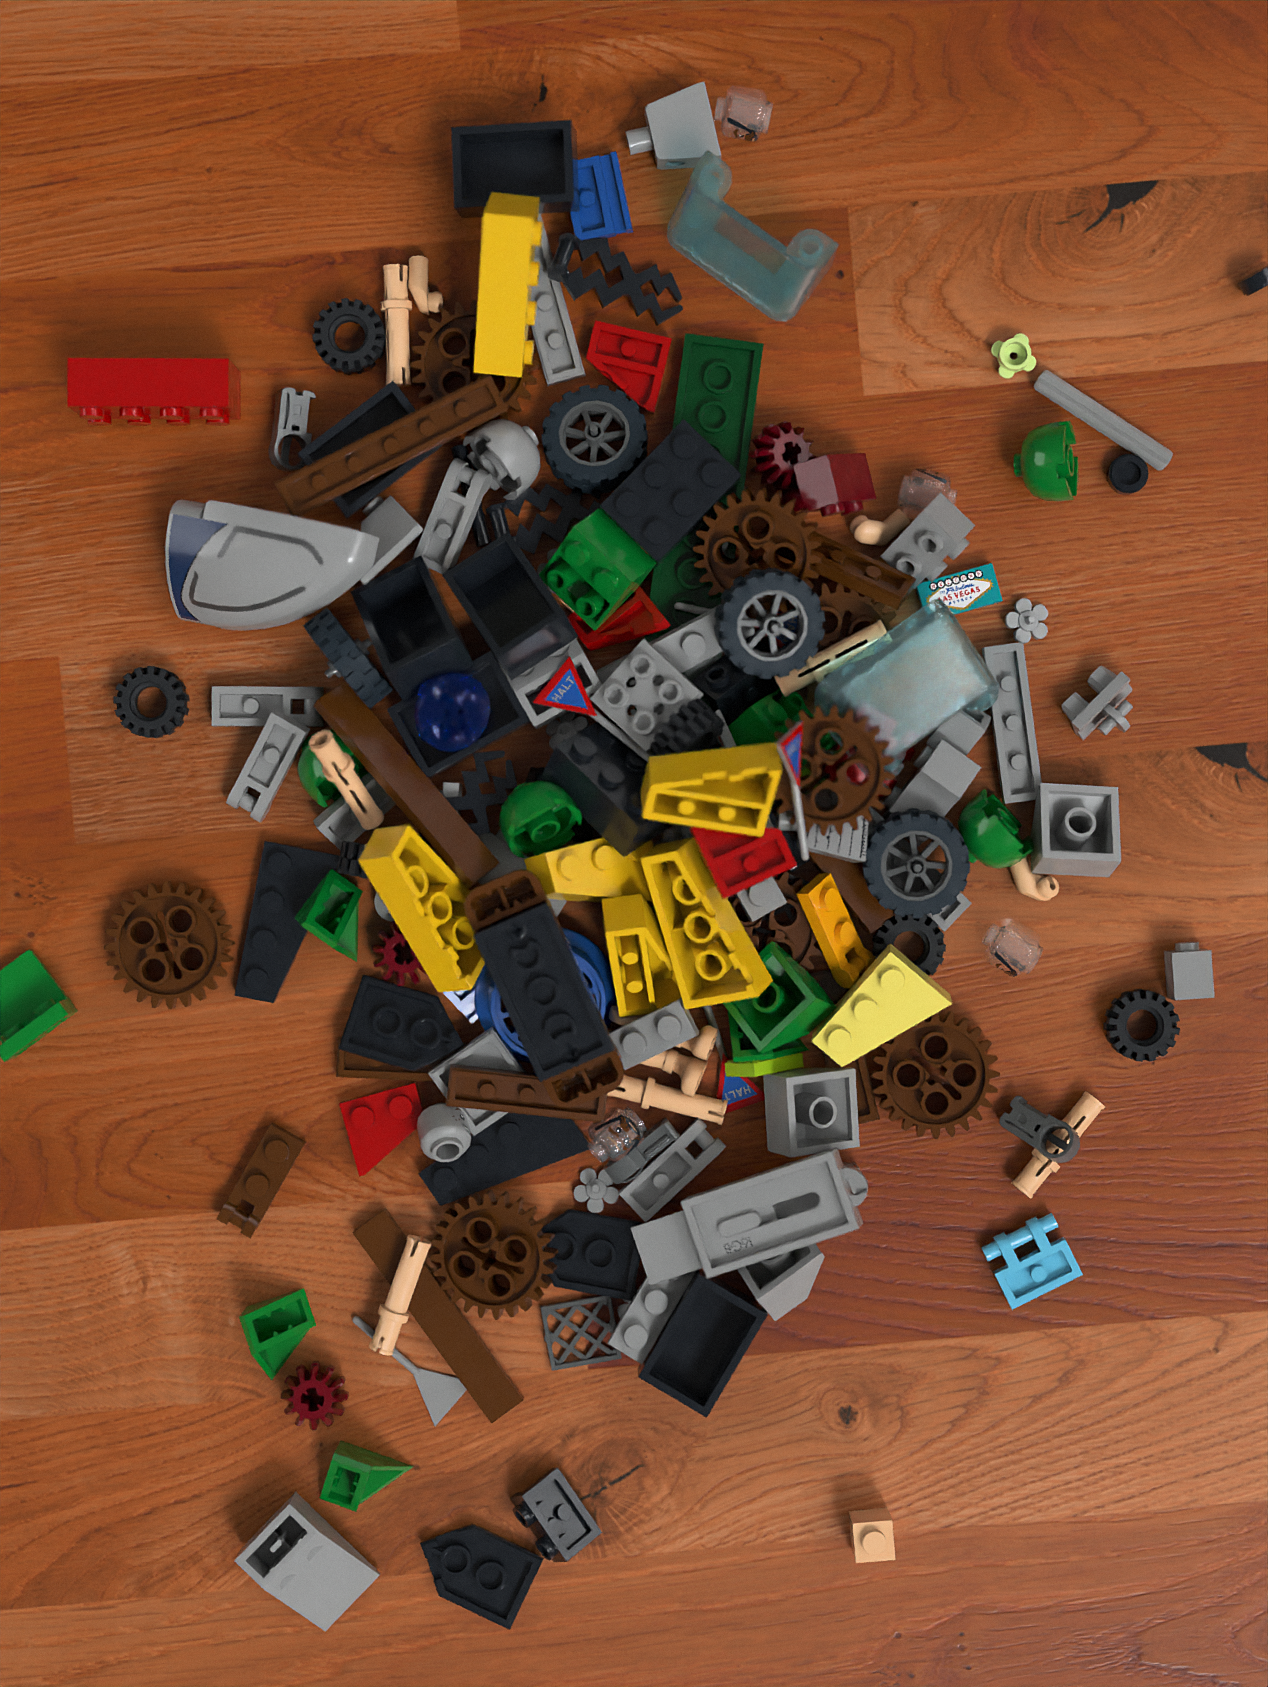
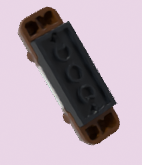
M519 869L471 890L465 899L464 909L474 931L473 937L539 1081L543 1082L550 1099L559 1107L573 1108L618 1088L624 1078L623 1062L539 878L529 870Z

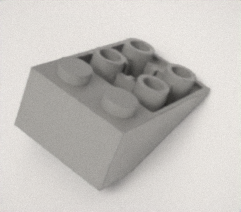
M576 639L512 681L499 663L536 729L569 712L532 703L569 656L574 663L589 699L602 686Z
M297 1492L241 1548L234 1560L265 1591L324 1631L380 1575V1572Z

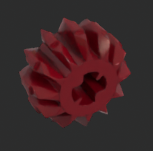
M784 421L777 425L770 424L765 426L761 434L755 435L751 439L757 449L751 450L747 455L756 459L757 465L753 466L751 472H762L760 484H772L776 490L798 486L794 465L817 458L816 455L809 453L808 447L812 445L814 440L803 439L804 428H792L791 422Z
M392 921L390 928L394 936H391L385 930H380L377 935L386 942V945H372V951L384 953L383 958L373 962L374 967H380L387 963L389 968L383 973L382 977L388 980L395 971L398 972V986L405 984L408 972L411 981L414 984H418L421 982V978L417 968L424 974L427 973L413 950H411V954L415 958L411 963L409 959L401 962L397 958L400 955V951L396 948L397 945L401 942V945L405 946L407 945V940L396 922Z
M313 1361L310 1372L303 1364H300L296 1368L297 1377L288 1375L284 1382L290 1389L282 1391L281 1399L292 1403L284 1409L286 1415H291L297 1411L299 1415L295 1420L296 1426H301L306 1418L310 1419V1429L317 1430L320 1418L324 1425L330 1427L334 1422L332 1414L336 1416L343 1415L345 1408L339 1402L346 1401L349 1398V1392L338 1389L346 1381L344 1376H339L335 1379L331 1378L335 1369L333 1365H329L325 1372L322 1373L320 1372L319 1361ZM311 1388H316L317 1395L322 1396L319 1403H314L313 1397L308 1395Z

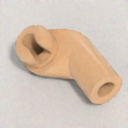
M419 255L410 257L408 288L419 311L427 315L430 312L440 313V309L443 308V297L439 291L429 292L428 259Z
M897 509L883 522L870 520L864 515H859L851 521L850 531L860 543L882 546L910 524V521L900 509Z
M1027 856L1010 867L1016 888L1021 894L1038 901H1047L1059 892V883L1054 877L1031 873Z

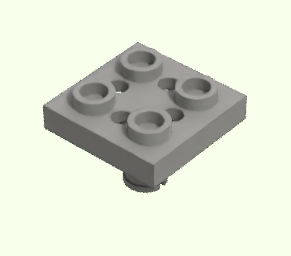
M643 639L590 699L645 752L651 754L650 750L652 748L650 745L655 741L653 739L655 734L661 732V725L670 720L669 716L673 712L675 714L678 713L679 707L683 704L687 706L688 702L692 699H700L703 693L648 641ZM634 677L635 680H632V681L630 682V685H631V686H634V687H633V688H629V687L627 686V681H628L630 678ZM634 705L637 711L632 709L630 712L634 716H629L628 709L630 706Z

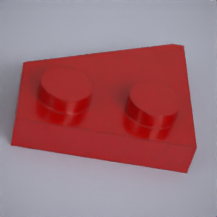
M595 320L586 362L622 392L626 393L630 399H633L648 414L654 415L672 338Z
M640 586L596 631L575 612L568 616L578 637L590 651L662 631L671 626Z
M696 826L689 828L721 900L797 866L780 828H765L763 837Z
M416 1081L339 1103L359 1177L366 1175L417 1129L418 1117L424 1111Z

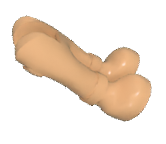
M611 1005L608 1018L623 1026L646 1014L620 1018L618 1005ZM710 1025L703 1026L696 1037L675 1046L690 1050L696 1057L680 1054L679 1051L668 1049L640 1064L660 1068L670 1074L674 1071L681 1078L680 1088L682 1092L694 1097L705 1072L707 1060L713 1050L719 1029Z

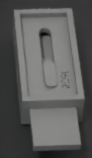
M835 1147L688 1196L681 1201L682 1211L633 1226L631 1231L650 1285L701 1268L704 1269L706 1278H710L859 1229L863 1221L857 1205L861 1204L867 1196L868 1182L859 1169L843 1166L838 1148ZM848 1178L854 1182L855 1194L852 1192Z

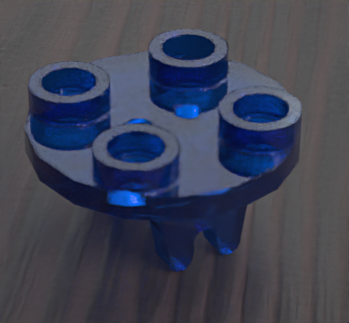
M449 672L421 684L418 690L419 697L414 713L416 728L421 740L440 751L451 752L467 748L473 742H476L488 724L490 713L488 694L481 683L465 673Z

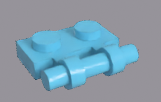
M1052 1213L1040 1219H1037L1035 1216L1025 1221L1026 1226L1008 1235L1003 1232L993 1237V1242L981 1247L987 1261L1002 1255L1007 1264L993 1271V1274L1012 1310L1083 1275L1064 1237L1052 1243L1049 1242L1045 1233L1059 1227ZM1034 1240L1038 1250L1018 1259L1013 1249Z

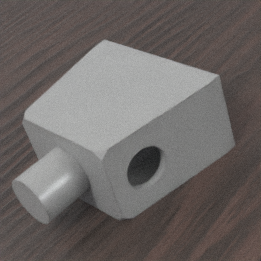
M705 81L646 105L645 120L647 126L625 131L630 155L653 150L657 169L715 167L721 163V151Z

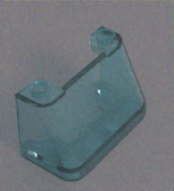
M707 150L696 164L667 225L668 241L675 250L771 319L776 321L790 320L800 311L831 268L839 244L815 229L799 232L788 247L780 243L722 201L730 189L732 174L724 161Z
M936 599L829 674L815 690V708L816 704H820L824 714H830L833 703H837L838 715L844 716L848 708L853 707V720L858 721L863 715L867 714L868 722L866 728L868 730L878 725L881 727L880 733L875 738L876 741L888 739L890 745L882 751V754L894 755V762L884 766V769L895 772L896 776L904 767L902 761L905 758L906 750L964 708H967L968 711L978 709L980 712L987 710L997 701L1000 686L952 611L941 599ZM829 732L839 745L842 746L843 739L841 735L837 732ZM853 745L845 752L851 756L857 752L858 747ZM855 763L864 775L868 777L870 772L868 767L863 763Z

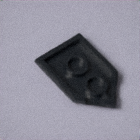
M363 975L338 1049L415 1072L463 1047L464 1044L438 996Z
M574 1209L566 1210L541 1229L543 1233H554L555 1237L547 1243V1247L558 1249V1253L553 1258L548 1259V1261L557 1265V1269L553 1274L546 1275L551 1278L552 1284L558 1288L632 1301L640 1255L631 1227L645 1222Z
M475 1524L467 1525L420 1543L440 1597L510 1630L544 1557Z

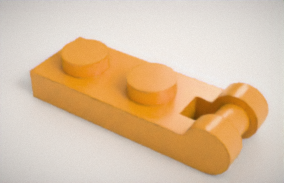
M831 873L818 874L796 895L835 981L843 988H851L858 981L859 974H863L875 959L872 953L863 947Z

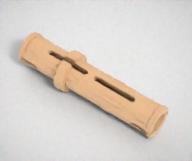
M388 264L383 266L384 301H381V311L385 312L386 385L394 381L398 387L411 386L409 311H412V301L408 300V266L401 265L400 267V264Z
M878 620L871 626L816 653L813 658L809 656L805 661L806 665L799 671L794 669L786 677H774L783 695L787 697L789 694L816 680L818 683L825 681L824 676L892 641L881 620ZM865 639L867 640V643L838 658L835 657L836 654ZM827 659L830 660L829 663L811 671L810 673L802 677H798V674L816 666L817 664Z
M320 731L313 735L309 741V746L323 765L322 773L328 781L334 782L344 800L358 818L363 829L371 830L379 826L384 819L383 812L378 808L355 772L354 761L350 755L342 752L330 731Z
M624 1075L620 1086L607 1094L610 1097L613 1096L641 1103V1108L649 1109V1106L715 1122L718 1125L723 1123V1116L728 1100H720L696 1093L692 1097L684 1094L681 1089L657 1084L654 1078L648 1077L646 1081Z
M1085 1091L1062 1121L1070 1125L1080 1138L1105 1106ZM1066 1129L1053 1131L1052 1134L1069 1144L1070 1136ZM1047 1140L1046 1148L1049 1153L1059 1154L1064 1151ZM1037 1149L1031 1152L1033 1155L1032 1159L1015 1180L1011 1182L1030 1199L1052 1171L1056 1173L1060 1168L1058 1163L1050 1161Z
M416 1235L407 1236V1242L385 1304H380L378 1310L380 1319L369 1348L375 1352L378 1348H381L379 1353L383 1355H393V1349L402 1323L408 1321L410 1314L407 1312L428 1250L432 1244L427 1239H423V1242H421V1237Z

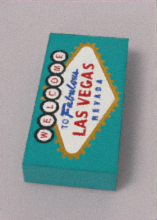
M992 563L936 578L932 583L930 581L922 582L916 587L925 623L1003 601Z

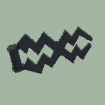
M568 232L559 236L557 251L552 265L547 270L548 278L562 282L574 301L592 289L602 308H605L622 296H627L636 317H639L649 309L656 326L683 310V306L678 305L661 311L655 296L656 293L658 297L666 288L674 300L680 302L682 295L671 272L661 278L657 264L641 273H634L624 251L611 256L607 238L580 240L577 236ZM578 250L581 262L597 253L604 273L607 274L619 267L622 281L608 288L600 269L586 278H583L581 267L569 273L567 267L573 251ZM650 281L655 293L653 292L644 297L640 286Z
M546 483L540 495L529 487L515 500H506L503 503L491 505L486 508V512L490 516L495 539L508 531L510 533L505 510H510L518 517L524 500L543 513L547 508L550 498L558 504L562 510L556 524H553L537 513L530 532L520 524L516 537L512 536L521 550L534 555L542 533L562 544L570 521L572 519L582 521L599 509L601 504L594 500L588 510L579 504L583 494L581 488L575 487L570 495H565ZM618 485L611 488V490L615 491L618 488ZM593 490L590 495L600 500L601 491Z
M503 750L473 753L477 772L461 771L467 791L464 797H445L456 811H473L477 823H470L468 826L476 835L490 833L486 807L502 805L508 798L506 790L517 787L512 761L506 760V779L492 776L496 793L481 794L479 784L490 782L485 762L505 757V751ZM419 832V836L422 838V840H423L427 845H430V843H429V842L424 838V836Z

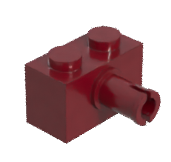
M827 454L794 465L798 487L783 490L781 502L787 504L789 500L795 497L797 499L793 509L795 512L807 508L809 512L821 511L822 517H829L840 513L841 516L863 511V503L877 499L866 454Z

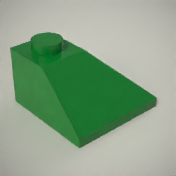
M773 941L759 953L773 979L771 984L759 997L723 1003L760 1053H765L809 1034L837 1008L815 978Z

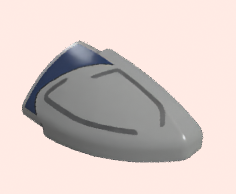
M178 500L170 511L165 545L167 583L175 613L181 620L227 630H257L288 624L327 606L366 575L374 563L379 538L358 530L214 500H209L207 503Z

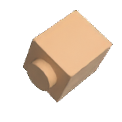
M888 1508L849 1511L851 1545L855 1562L896 1560L893 1524Z

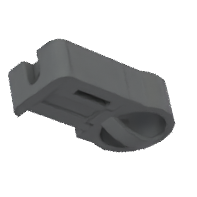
M285 387L276 393L272 436L268 453L272 464L284 472L295 471L305 466L301 460L297 465L290 466L289 451L292 438L299 443L301 449H304L311 443L312 433H306L310 400L316 398L315 394L311 391L303 390L297 392L295 388ZM283 439L280 458L278 454V446Z
M1021 1096L1014 1097L1010 1103L1013 1110L1010 1114L1003 1113L999 1120L1000 1125L1037 1149L1050 1161L1065 1163L1072 1160L1080 1148L1078 1133L1066 1122L1057 1120L1050 1114L1046 1116L1027 1104L1028 1101ZM1058 1129H1066L1070 1136L1069 1144L1052 1134V1132ZM1047 1140L1064 1151L1059 1154L1049 1153L1046 1148Z
M665 1117L641 1135L640 1143L627 1156L626 1154L636 1141L627 1146L628 1150H622L615 1155L603 1169L615 1184L627 1183L641 1173L643 1166L648 1160L671 1142L677 1140L680 1135Z

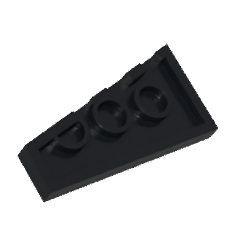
M269 841L264 842L235 996L270 1003L276 1002L302 942L308 934V930L302 927L294 917L325 875L331 869L336 872L340 855Z
M507 1113L475 1136L472 1135L469 1148L458 1159L451 1162L436 1160L421 1170L418 1175L439 1205L442 1206L590 1150L592 1145L574 1119Z

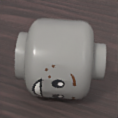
M436 1103L426 1108L418 1117L417 1131L423 1153L429 1158L440 1162H451L458 1159L469 1148L471 1142L470 1129L466 1116L459 1107L446 1106V1103Z

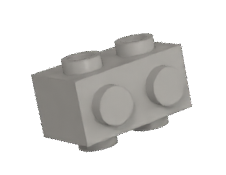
M940 492L880 557L891 567L916 578L915 589L925 578L932 583L948 566L943 561L947 555L954 560L968 546L970 542L964 537L975 525Z

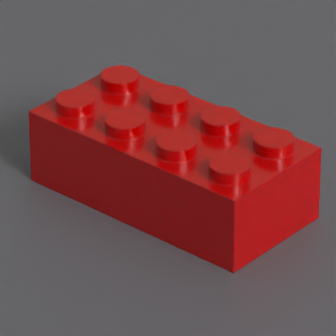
M67 358V406L76 412L80 418L88 419V424L106 426L112 424V419H127V424L147 426L151 425V419H166V424L187 426L190 425V419H206L207 425L227 426L230 425V419H241V372L229 358Z

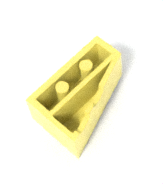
M889 944L861 975L858 981L836 1004L837 1008L812 1031V1042L843 1067L952 1004L951 995L892 944Z

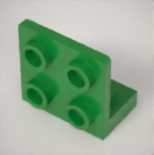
M33 950L25 951L0 970V1041L2 1042L0 1045V1057L4 1062L17 1058L78 1012L77 1008Z

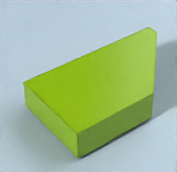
M796 1053L775 1059L744 1062L728 1060L725 1063L726 1077H757L804 1067L803 1054Z

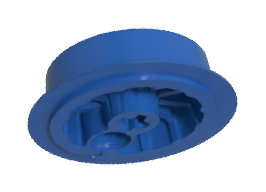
M562 928L581 972L586 973L590 979L588 987L591 994H594V1001L608 1029L612 1022L608 1018L611 1005H617L611 965L604 953L590 939L573 930ZM485 963L477 978L475 987V1006L480 1024L484 1031L494 1026L518 1060L531 1063L516 1029L504 1019L510 1017L506 1008L500 1005L501 996Z

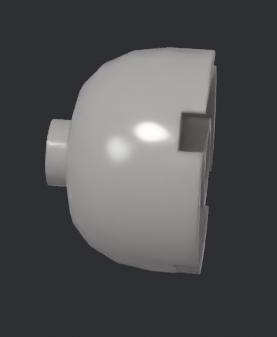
M506 419L491 420L476 427L464 438V446L470 443L473 450L467 455L470 463L476 471L483 469L492 474V483L490 485L492 490L496 491L501 487L509 492L503 498L515 500L535 481L541 468L540 453L537 448L539 441L529 427H521L517 423Z

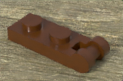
M272 1122L228 1200L218 1214L217 1220L225 1225L229 1222L242 1229L241 1234L251 1239L306 1141ZM242 1199L255 1206L250 1216L237 1209Z

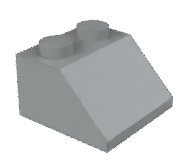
M1040 783L1038 785L1030 835L1035 847L1031 852V873L1110 877L1121 863L1118 787Z
M796 1068L763 1075L768 1151L788 1157L820 1153L835 1147L838 1150L860 1147L855 1068Z

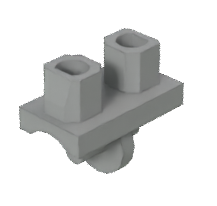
M1099 666L1087 680L1088 685L1098 693L1089 704L1075 692L1062 704V710L1072 723L1075 734L1082 740L1096 727L1105 736L1114 727L1124 733L1130 728L1129 722L1124 717L1133 706L1124 699L1133 689L1129 685L1130 678L1122 671L1116 675L1105 667Z

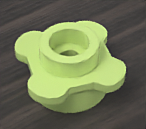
M1019 333L1014 338L1008 339L1005 342L996 341L993 344L991 353L997 357L1000 365L998 373L1001 377L1010 379L1016 372L1022 370L1029 372L1035 367L1036 359L1031 355V348L1028 345L1029 339L1026 335ZM1016 353L1017 359H1011L1010 354Z

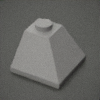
M391 495L385 501L378 496L362 511L367 518L361 522V532L379 538L374 563L368 573L360 579L365 585L424 530Z
M816 1243L738 1268L737 1270L757 1301L773 1320L777 1321L808 1298L825 1256Z

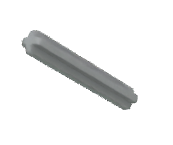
M1044 370L1034 383L1036 391L1132 454L1139 456L1155 469L1163 470L1172 459L1173 453L1171 450L1049 370Z

